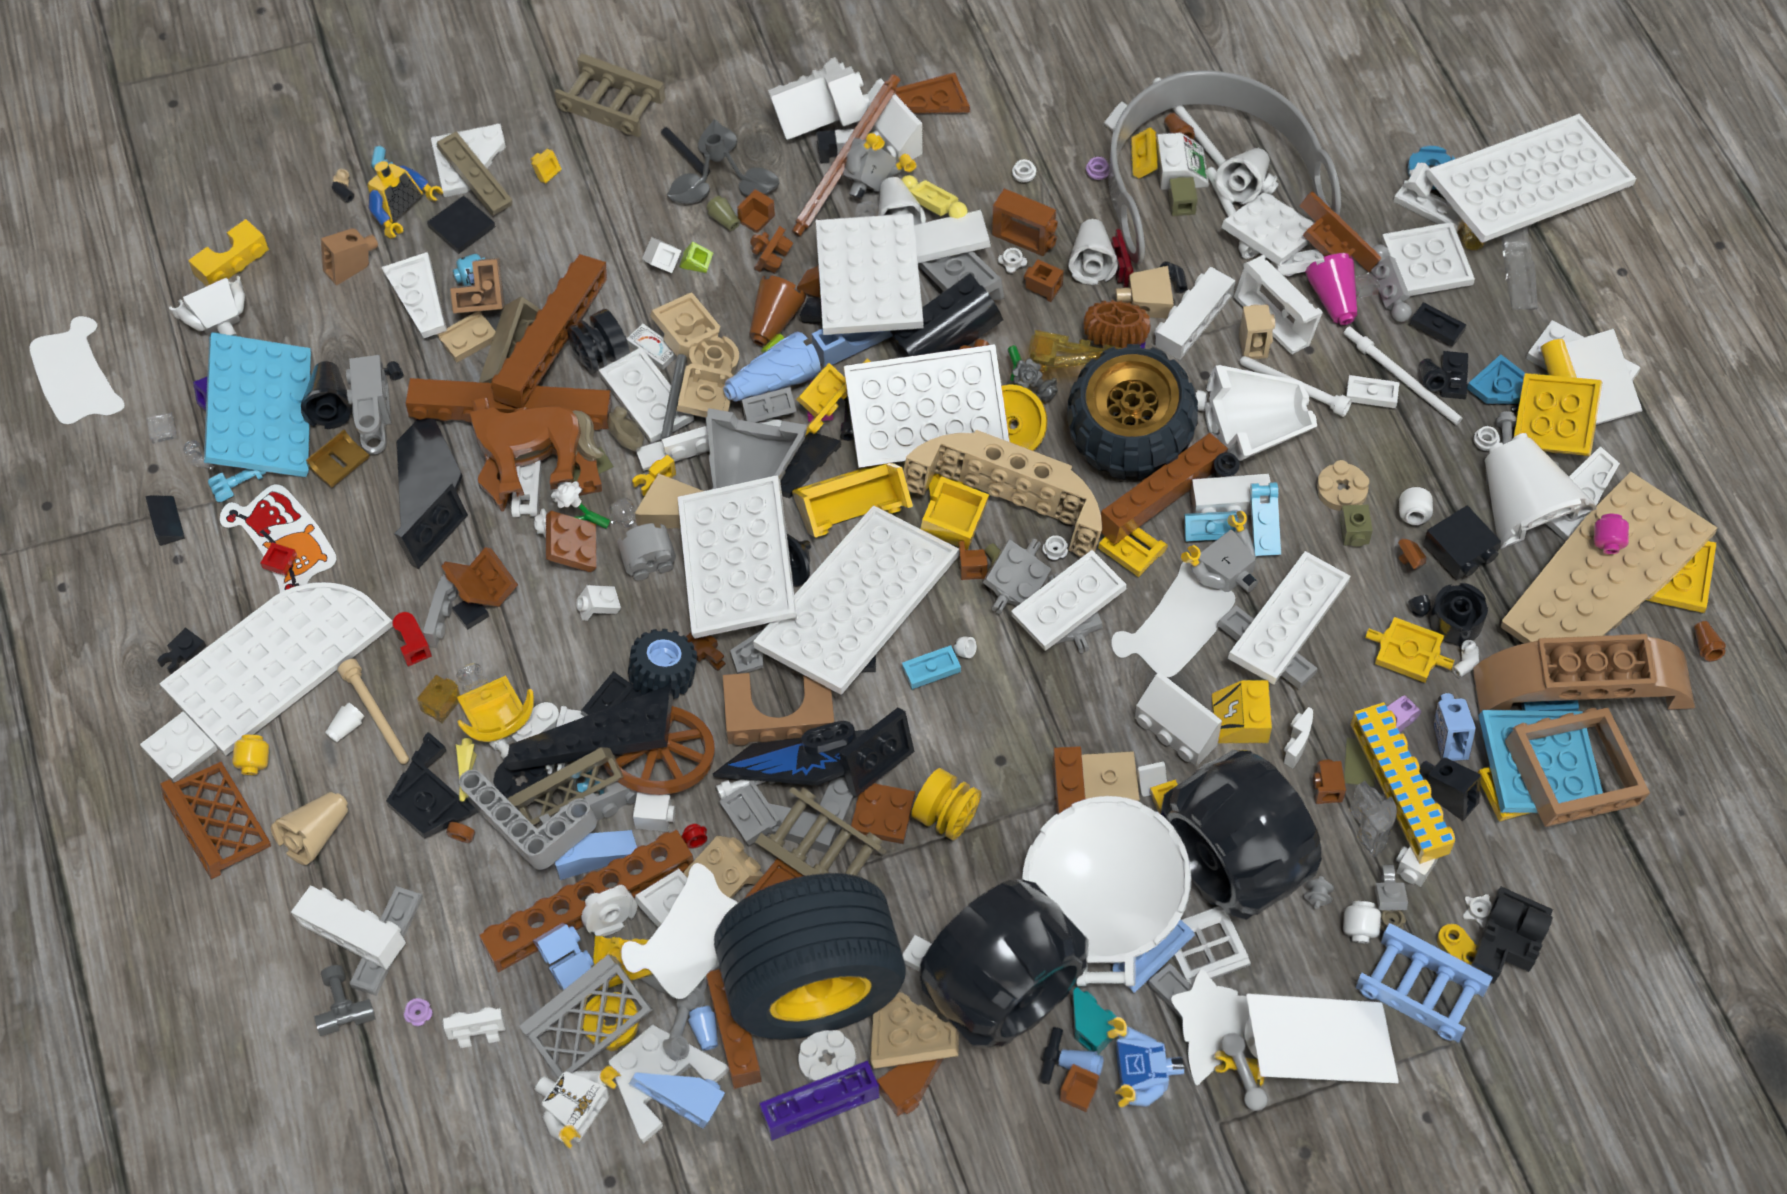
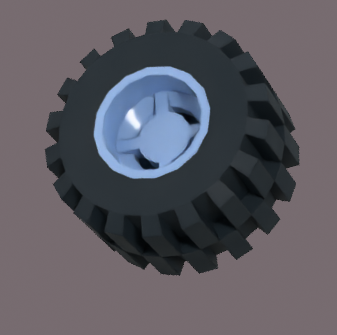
M653 629L651 633L644 632L641 634V638L637 637L630 651L628 674L630 683H633V688L636 691L641 690V695L671 685L673 699L679 698L680 693L684 695L688 688H691L695 675L697 652L694 650L693 643L688 642V638L685 635L679 636V632L674 630L673 632H668V629H662V631Z

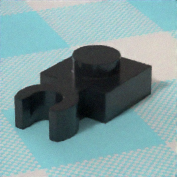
M185 627L167 645L170 652L159 656L157 662L161 667L168 662H172L167 667L169 673L172 674L179 669L180 662L184 661L187 663L206 647L205 641Z

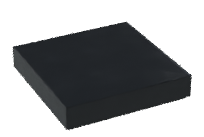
M464 195L427 221L428 227L458 254L496 227L495 222Z

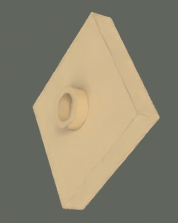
M1134 752L1082 755L1085 799L1116 796L1140 801Z

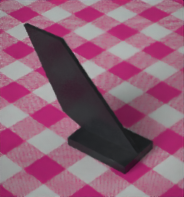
M435 418L417 419L396 441L401 527L394 534L411 566L417 569L428 560L468 516L456 492L463 475Z

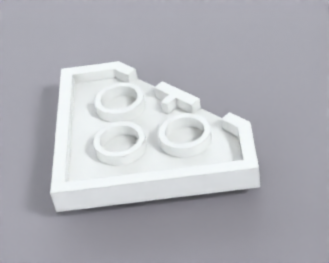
M500 124L458 132L487 169L492 164V159L495 155L501 153L506 147ZM450 134L431 138L444 197L468 193L470 190L468 185L436 147L437 141Z

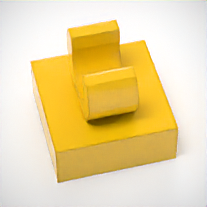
M546 149L541 154L536 153L530 158L531 165L539 181L545 184L561 170L554 151Z

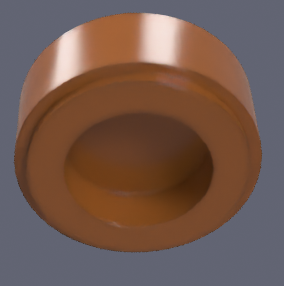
M450 822L446 831L449 837L464 843L472 842L475 831L472 828L457 822Z

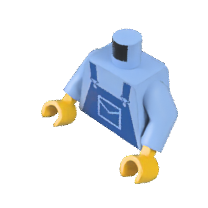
M1114 1018L1108 1021V1024L1113 1025L1115 1029L1108 1031L1107 1035L1109 1038L1117 1036L1120 1038L1116 1044L1120 1088L1115 1091V1094H1120L1122 1100L1118 1102V1105L1120 1107H1125L1127 1104L1147 1107L1167 1091L1169 1075L1184 1074L1183 1058H1166L1163 1043L1157 1042L1156 1039L1128 1027L1122 1018Z

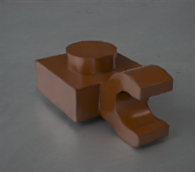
M692 632L686 636L688 642H692L698 662L706 658L717 671L726 665L722 660L724 658L723 653L716 649L718 643L713 636L694 638Z

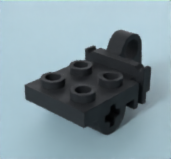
M1500 886L1482 933L1483 936L1477 944V952L1472 965L1492 976L1493 978L1490 982L1492 984L1500 976L1505 962L1530 972L1539 957L1542 941L1552 923L1553 916L1551 915L1553 909Z

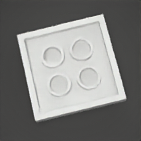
M1263 192L1253 201L1247 203L1226 218L1221 228L1280 266L1310 243L1303 234L1314 223L1294 211L1293 208L1277 200L1274 196Z
M1453 222L1382 234V244L1388 249L1389 256L1396 259L1410 296L1473 285L1475 278Z

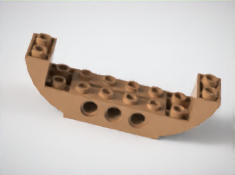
M1647 634L1539 638L1538 641L1520 644L1495 653L1473 667L1480 713L1482 710H1510L1513 702L1660 696L1666 697L1668 709L1695 708L1684 652L1671 642L1648 637Z

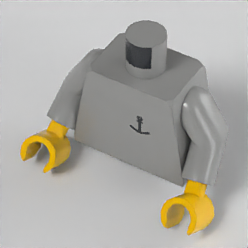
M869 133L866 136V141L854 137L851 149L847 153V162L843 173L845 177L853 181L849 195L862 200L866 188L879 191L881 183L885 179L900 173L902 168L906 172H911L917 165L908 154H902L897 163L895 157L881 149L885 144L881 136Z
M1237 511L1239 522L1235 521L1234 515L1228 516L1227 522L1231 527L1236 528L1235 532L1231 529L1202 552H1200L1197 546L1192 545L1187 548L1191 556L1188 552L1181 554V559L1184 563L1192 564L1191 569L1201 584L1220 588L1224 592L1231 591L1237 585H1240L1246 592H1250L1258 584V580L1251 575L1254 571L1256 555L1249 532L1246 527H1243L1247 521V516L1243 511Z

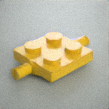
M1396 617L1393 618L1390 627L1384 634L1369 628L1365 637L1380 643V651L1375 662L1376 665L1426 683L1428 675L1435 665L1451 670L1455 661L1440 655V646L1444 635Z

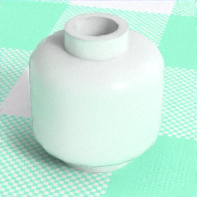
M1412 487L1402 492L1399 498V515L1402 520L1411 525H1420L1430 520L1433 514V497L1430 492L1420 487Z
M1353 901L1351 906L1345 908L1343 931L1346 935L1352 937V942L1367 944L1370 938L1379 936L1381 912L1375 908L1374 903Z

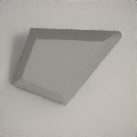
M763 630L730 650L737 674L763 668L764 653L755 649L753 641Z

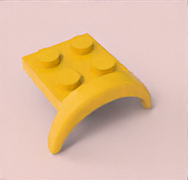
M505 675L458 696L459 705L471 726L465 724L462 720L457 722L468 736L478 741L491 742L508 737L521 729L529 720L534 705L532 689L527 690L526 700L522 705Z

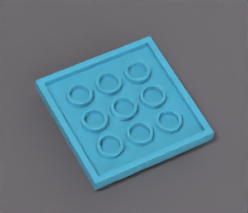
M1481 711L1478 716L1501 813H1538L1505 743V739L1513 731L1512 728L1521 723L1530 725L1544 718L1553 720L1567 713L1576 715L1583 713V711ZM1587 728L1529 740L1558 803L1603 793Z

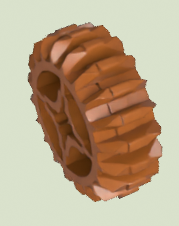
M1113 300L1110 302L1102 301L1101 304L1094 303L1093 306L1088 307L1083 321L1084 334L1088 336L1089 340L1094 341V344H1102L1103 347L1120 349L1127 348V344L1145 343L1151 327L1146 310L1140 309L1138 305H1131V302L1124 303Z

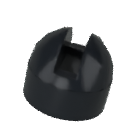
M1420 595L1408 601L1410 610L1416 616L1423 617L1431 609L1428 595Z

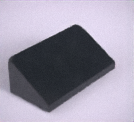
M145 496L159 545L162 546L185 539L174 496Z

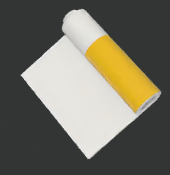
M1614 329L1565 343L1564 339H1555L1546 342L1540 347L1549 375L1602 380L1603 384L1596 425L1642 412Z

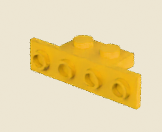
M867 358L862 363H869L871 361ZM830 363L820 371L796 399L814 416L807 425L805 436L810 431L815 434L824 424L821 419L825 414L829 417L838 408L837 400L840 397L844 400L848 396L845 377Z

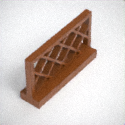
M222 762L172 783L171 779L160 783L162 798L210 879L220 876V870L271 847L268 837ZM218 772L223 777L220 785L207 783L208 777ZM189 785L199 787L195 797L183 794L181 789ZM203 789L217 791L214 801L200 798ZM222 793L234 795L235 800L232 806L219 803ZM197 804L211 807L207 817L195 814L194 811ZM216 809L229 812L226 822L212 819ZM234 813L247 817L245 826L231 823ZM209 825L223 828L219 838L206 833ZM228 829L242 832L238 842L224 839ZM246 834L256 835L261 840V842L254 845L243 843ZM222 845L236 848L233 855L224 859L221 858L219 851Z

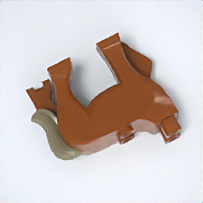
M487 398L472 400L474 411L470 412L471 422L481 453L486 459L485 465L478 476V482L481 489L494 500L501 512L505 510L512 492H516L517 497L525 495L520 484L517 466L534 464L537 461L544 460L551 454L558 457L557 467L550 475L551 490L557 489L558 483L574 482L573 471L575 465L581 470L577 482L582 490L578 495L602 492V483L598 474L596 459L601 458L604 453L595 445L593 440V422L586 413L577 410L572 411L564 406H544L532 409L518 408L511 413H502L494 407L489 408Z

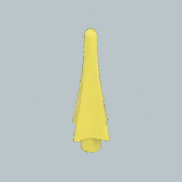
M469 738L462 739L461 745L456 744L459 779L464 772L472 770L477 756L474 752L475 744H472V740ZM460 787L459 799L463 802L466 796Z

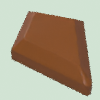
M1401 539L1398 542L1404 552L1398 558L1404 565L1409 562L1413 569H1417L1426 564V556L1417 543L1408 539Z

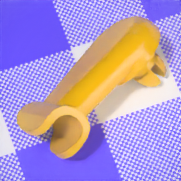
M1222 1050L1215 1053V1059L1225 1061L1224 1064L1215 1066L1216 1072L1222 1073L1227 1071V1069L1238 1070L1232 1056ZM1246 1058L1256 1085L1257 1080H1260V1086H1262L1264 1076H1261L1258 1059Z

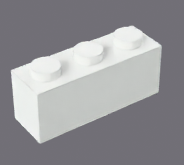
M1269 474L1192 479L1190 495L1193 513L1232 511L1237 513V511H1243L1246 515H1251L1250 484L1268 485L1270 483ZM1260 496V504L1269 503L1268 496Z

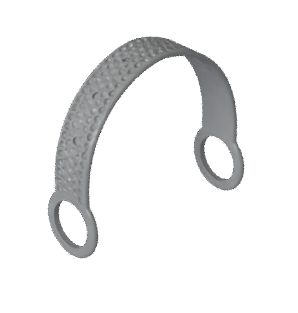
M1199 70L1176 73L1157 81L1140 92L1127 105L1116 123L1111 140L1109 191L1113 207L1120 222L1127 252L1135 264H1141L1144 260V233L1135 201L1127 192L1121 178L1117 159L1125 142L1139 126L1153 116L1177 106L1190 104L1225 106L1244 111L1269 123L1281 132L1296 148L1311 176L1314 193L1328 205L1320 179L1321 162L1323 163L1331 184V209L1336 214H1340V185L1331 157L1321 148L1314 130L1298 108L1279 92L1261 82L1221 71ZM1127 207L1130 211L1136 234V249L1134 247L1129 232L1127 221Z

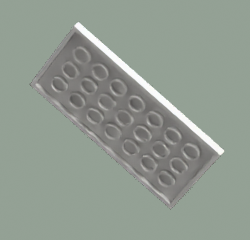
M1580 114L1430 168L1426 175L1482 243L1630 187L1636 181V177Z
M873 505L796 592L794 597L797 617L770 622L753 641L754 648L842 695L959 557V548Z

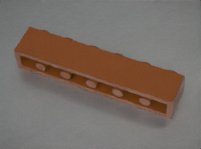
M1212 433L1204 436L1179 454L1178 459L1164 465L1101 511V533L1114 545L1120 542L1127 535L1191 490L1192 479H1205L1215 472L1214 461L1216 457L1221 453L1227 452L1228 448Z

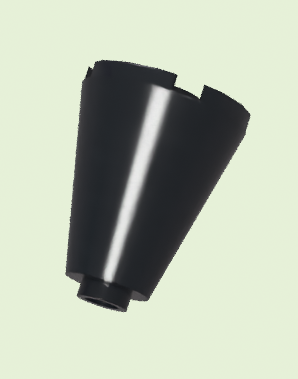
M323 361L314 367L301 402V414L304 420L314 427L317 424L324 426V429L337 428L349 420L352 405H349L347 390L338 366L333 362Z

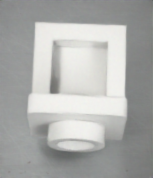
M587 585L580 596H578L576 602L583 621H588L593 613L617 614L621 609L616 589L613 586Z

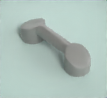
M695 987L685 998H677L678 1012L669 1039L663 1041L666 1054L673 1060L684 1059L689 1053V1044L682 1037V1033L689 1012L704 1006L705 996L699 987Z
M1229 1033L1222 1040V1048L1226 1054L1233 1057L1246 1088L1245 1104L1251 1110H1262L1267 1105L1268 1096L1263 1089L1258 1088L1243 1053L1245 1041L1241 1035Z

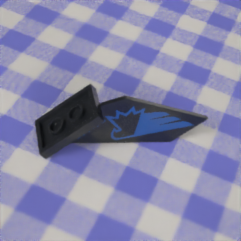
M897 707L870 729L855 731V738L851 743L818 754L805 752L801 738L752 743L713 772V777L820 785L845 775L849 793L857 797L915 751L906 712ZM841 733L837 737L843 736L845 733Z

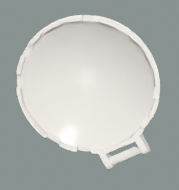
M1116 796L1085 799L1072 804V807L1060 814H1055L1040 829L1041 832L1028 850L1022 879L1035 882L1060 906L1065 915L1089 939L1087 967L1083 975L1078 977L1077 986H1087V983H1125L1126 986H1135L1136 957L1150 951L1161 943L1172 932L1185 911L1191 889L1189 857L1180 836L1168 820L1141 802ZM1088 963H1125V972H1088Z

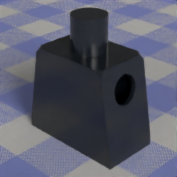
M1447 757L1442 758L1436 766L1428 761H1424L1420 765L1419 772L1428 781L1433 800L1458 819L1464 821L1479 804L1481 775Z

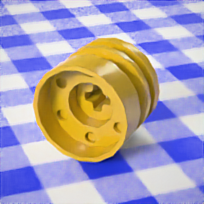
M938 768L929 776L921 788L913 805L912 817L929 827L937 821L936 831L941 834L946 832V837L954 841L972 821L981 799V791L975 787L970 788V785L966 782H962L956 788L957 777Z

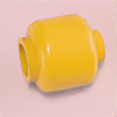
M242 735L241 739L234 742L232 762L234 767L241 769V774L258 775V770H263L268 766L269 744L263 741L262 736Z

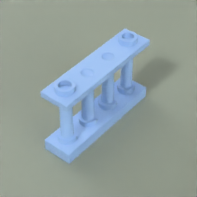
M1389 923L1381 941V944L1386 946V950L1371 977L1361 973L1356 989L1360 990L1365 997L1377 999L1437 1031L1442 1038L1459 1043L1466 1029L1459 1024L1465 1010L1474 995L1478 994L1482 997L1485 995L1493 977ZM1396 954H1402L1410 958L1412 963L1397 990H1394L1382 984L1381 981ZM1422 967H1427L1435 971L1438 976L1423 1004H1420L1407 997V994ZM1452 980L1461 985L1463 991L1451 1014L1446 1018L1433 1011V1008L1447 982Z

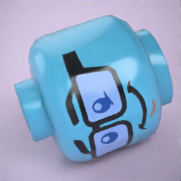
M473 254L458 259L456 262L457 269H453L457 284L462 282L463 286L475 285L472 261L485 259V257L481 258L478 254Z

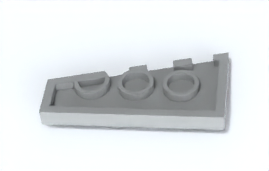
M616 782L607 786L604 794L592 793L585 796L584 799L589 802L597 821L604 817L613 816L624 805L636 802L637 791ZM548 813L539 817L541 826L551 818Z

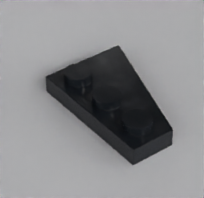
M810 431L805 436L804 441L785 470V475L780 481L782 496L790 499L793 496L792 491L802 487L810 479V475L818 467H822L825 464L828 456L841 447V441L818 433L813 434Z

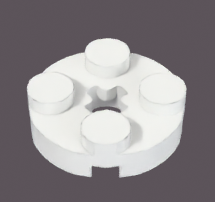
M618 885L600 894L593 893L585 900L586 907L582 912V923L589 933L594 932L596 936L611 935L624 927L622 922L628 916L630 919L634 917L637 911V903L624 885Z
M838 1030L814 1033L801 1043L798 1056L799 1068L803 1077L808 1082L817 1081L855 1066V1049L850 1040ZM824 1054L835 1057L832 1059V1064L828 1066L825 1062L820 1063L819 1059L823 1058Z

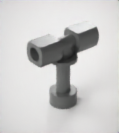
M332 965L321 971L323 984L330 986L335 1003L331 1005V1011L314 1016L320 1037L340 1031L339 1025L355 1021L356 1025L376 1019L370 999L354 1004L351 1000H346L341 984L346 977L341 965Z

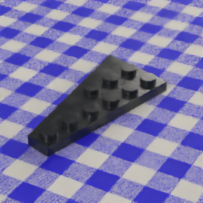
M671 685L510 744L506 762L509 771L577 761L601 747L610 748L613 755L667 747L673 699Z

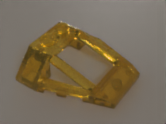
M1035 330L1034 335L1031 336L1028 358H1031L1034 363L1041 365L1039 371L1046 372L1047 368L1086 365L1091 359H1099L1102 351L1115 346L1104 344V348L1091 347L1090 341L1080 339L1079 344L1068 342L1069 336ZM1060 351L1070 353L1071 355L1056 356V353Z

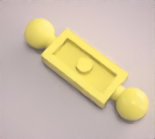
M911 175L904 176L901 179L918 203L940 216L949 213V216L952 218H962L968 213L966 205L958 202V197L926 180L918 184L917 179Z

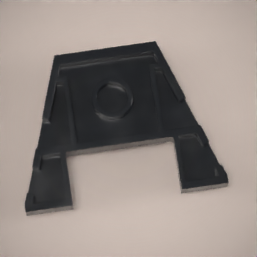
M429 732L425 734L421 747L413 754L412 762L405 773H402L386 800L388 807L424 839L448 828L450 822L458 823L479 812L468 801L467 797L465 801H460L459 795L428 769L446 752L445 746Z

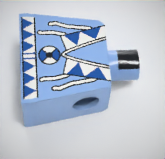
M1450 693L1442 694L1438 698L1434 719V728L1441 759L1447 757L1453 761L1469 760L1476 728L1467 702L1463 698L1454 699V696Z

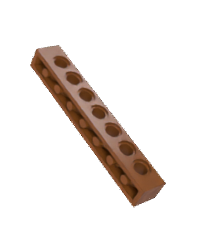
M677 829L671 833H663L656 841L637 847L631 854L622 859H614L607 867L600 871L590 872L584 876L583 880L573 885L569 884L562 887L555 895L539 899L532 907L525 911H517L508 920L487 927L479 935L482 945L497 972H500L539 951L533 940L561 923L567 924L568 928L573 926L575 930L584 927L582 912L586 904L585 901H581L582 897L593 893L600 894L612 889L605 886L610 882L618 883L616 886L624 885L635 899L637 894L674 871L680 869L684 873L693 863V855ZM659 856L666 857V859L661 862L654 861V859ZM634 869L642 870L641 873L637 875L630 874V872ZM562 908L568 909L565 914H556ZM535 922H543V925L538 928L531 927ZM518 935L516 940L506 941L509 936Z

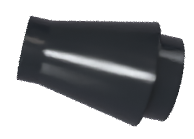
M1423 359L1419 363V369L1421 370L1424 387L1431 391L1443 389L1447 383L1446 372L1437 366L1432 359Z
M1225 452L1216 457L1214 461L1215 478L1231 477L1238 472L1240 463L1234 454Z

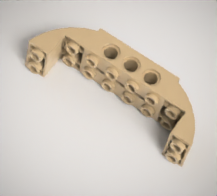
M975 430V433H954L928 440L906 456L903 473L908 490L912 493L925 495L934 474L938 473L947 479L962 482L968 487L988 492L994 497H1001L1018 506L1030 508L1039 514L1048 515L1061 520L1065 524L1074 525L1075 529L1068 551L1080 557H1083L1091 550L1094 552L1096 550L1102 531L1099 506L1092 491L1071 470L1072 466L979 430Z

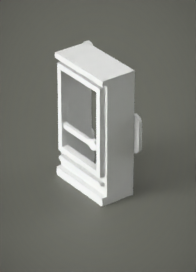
M1262 255L1250 262L1244 263V269L1234 298L1243 307L1254 304L1268 305L1270 314H1274L1275 317L1273 337L1289 353L1294 354L1310 345L1322 311L1319 308L1315 309L1313 304L1308 302V299L1272 264L1265 260L1266 256ZM1261 285L1265 286L1284 305L1285 309L1282 312L1259 291ZM1290 314L1295 319L1294 324L1286 316Z

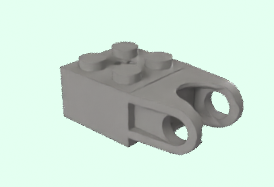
M380 355L349 359L350 369H346L348 384H351V389L347 390L349 405H352L354 423L357 431L360 433L363 450L368 454H378L386 448V425L391 424L388 381ZM373 438L381 440L377 447L367 446L368 441Z

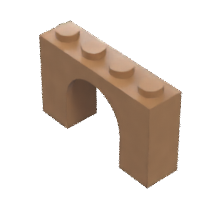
M750 673L723 675L728 744L746 745L749 742L801 738L809 729L833 723L832 690L803 675L805 696L802 705L791 715L774 718L762 714L755 708L752 702Z

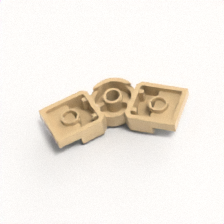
M692 292L653 309L650 317L664 332V342L676 356L683 354L687 357V366L676 411L705 418L707 417L708 408L728 411L730 400L725 396L723 387L725 386V381L734 376L736 372L739 351L735 343L725 336L722 338L718 337L720 325Z

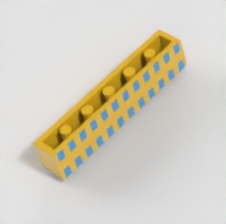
M1384 702L1355 711L1350 725L1419 864L1450 854L1455 842L1454 832L1451 827L1446 826L1443 820L1442 809L1438 803L1434 802L1431 796L1430 785L1426 779L1423 780L1419 772V763L1414 756H1411L1408 750L1407 739L1403 733L1400 734L1396 726L1394 713L1391 710L1388 711Z

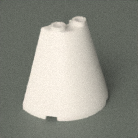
M1216 365L1212 370L1206 389L1210 391V402H1205L1209 433H1212L1228 448L1227 453L1234 454L1239 461L1317 427L1315 414L1307 409L1309 395L1302 381L1222 365Z
M1526 433L1515 436L1508 443H1496L1488 449L1490 454L1485 459L1496 534L1501 540L1500 549L1524 540L1526 531L1566 514H1569L1571 519L1575 520L1597 509L1595 503L1531 438H1528Z

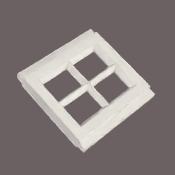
M1219 906L1182 920L1193 932L1196 931L1202 944L1186 951L1180 949L1173 956L1181 975L1192 986L1199 970L1203 969L1211 979L1251 964L1234 925L1223 907ZM1220 923L1226 936L1207 943L1201 929ZM1229 941L1235 954L1215 961L1210 947ZM1205 950L1210 963L1191 970L1185 956Z

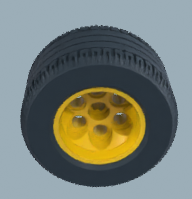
M813 874L782 881L761 889L734 905L725 914L714 935V948L731 1015L741 1028L763 1038L795 1039L810 1037L817 1032L838 1030L857 1023L889 1004L898 994L906 977L905 961L884 893L870 881L852 874Z

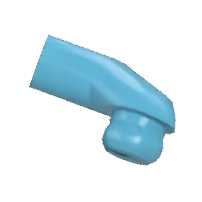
M381 146L374 148L371 162L372 168L381 161L387 162V159L384 160L385 148Z

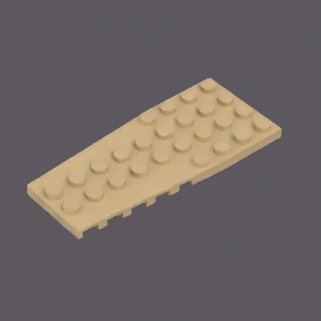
M1630 472L1596 506L1597 509L1591 511L1504 617L1501 628L1523 643L1538 641L1539 638L1605 636L1612 628L1616 629L1627 615H1632L1639 609L1642 602L1646 599L1649 600L1669 583L1715 535L1717 527ZM1604 514H1619L1622 516V519L1629 523V544L1624 549L1619 550L1617 554H1605L1602 549L1594 544V524Z

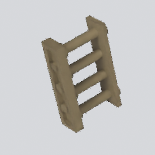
M581 53L577 59L580 76L567 93L559 89L555 90L557 108L615 128L625 134L640 137L639 117L649 102L663 103L665 100L664 83ZM588 79L600 82L589 100L577 96ZM608 87H614L619 89L620 92L610 107L597 104ZM629 94L641 97L630 115L618 111Z
M793 787L790 789L789 792L797 796L798 800L775 834L771 833L767 837L761 833L755 841L804 876L830 873L828 869L852 834L864 841L865 844L845 874L857 876L874 849L883 855L887 851L880 846L883 842L881 839L870 832L865 836L814 802L816 796L803 787L800 792ZM809 804L821 813L797 849L793 848L790 852L783 847L785 844L783 840ZM831 819L843 828L820 863H816L812 867L805 862L807 859L805 855Z

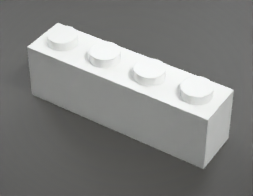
M1212 267L1205 274L1201 273L1192 290L1188 289L1185 292L1178 307L1174 306L1168 315V319L1157 326L1154 333L1156 335L1155 347L1181 360L1233 296L1235 280Z
M310 886L291 911L301 926L386 970L406 943L400 934L401 929L396 924L387 921L385 924L371 911L365 910L362 912L351 901L336 899V896L326 888L319 890Z

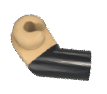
M339 169L336 175H334L332 190L345 202L349 203L355 197V194L348 189L349 172L345 169Z

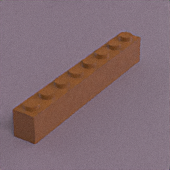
M579 254L576 260L570 263L567 273L563 278L559 279L553 294H549L546 304L542 309L538 310L532 325L526 328L522 340L515 344L513 353L509 358L505 359L499 374L494 375L491 388L493 389L495 401L523 408L567 341V328L571 325L577 326L606 282L607 270L605 261Z
M410 378L406 397L408 417L471 422L470 412L474 411L472 400L487 398L489 408L494 407L502 413H511L518 409L517 407L495 401L491 383ZM536 386L523 408L528 409L544 406H564L572 411H582L590 416L594 430L609 429L607 419L612 407L610 390Z

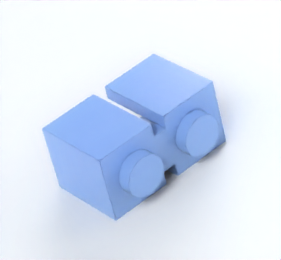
M561 923L533 940L544 961L549 964L573 951V953L548 967L561 990H565L594 965L589 953L586 950L583 952L580 950L577 944L580 941V937L573 926L568 928L567 924Z

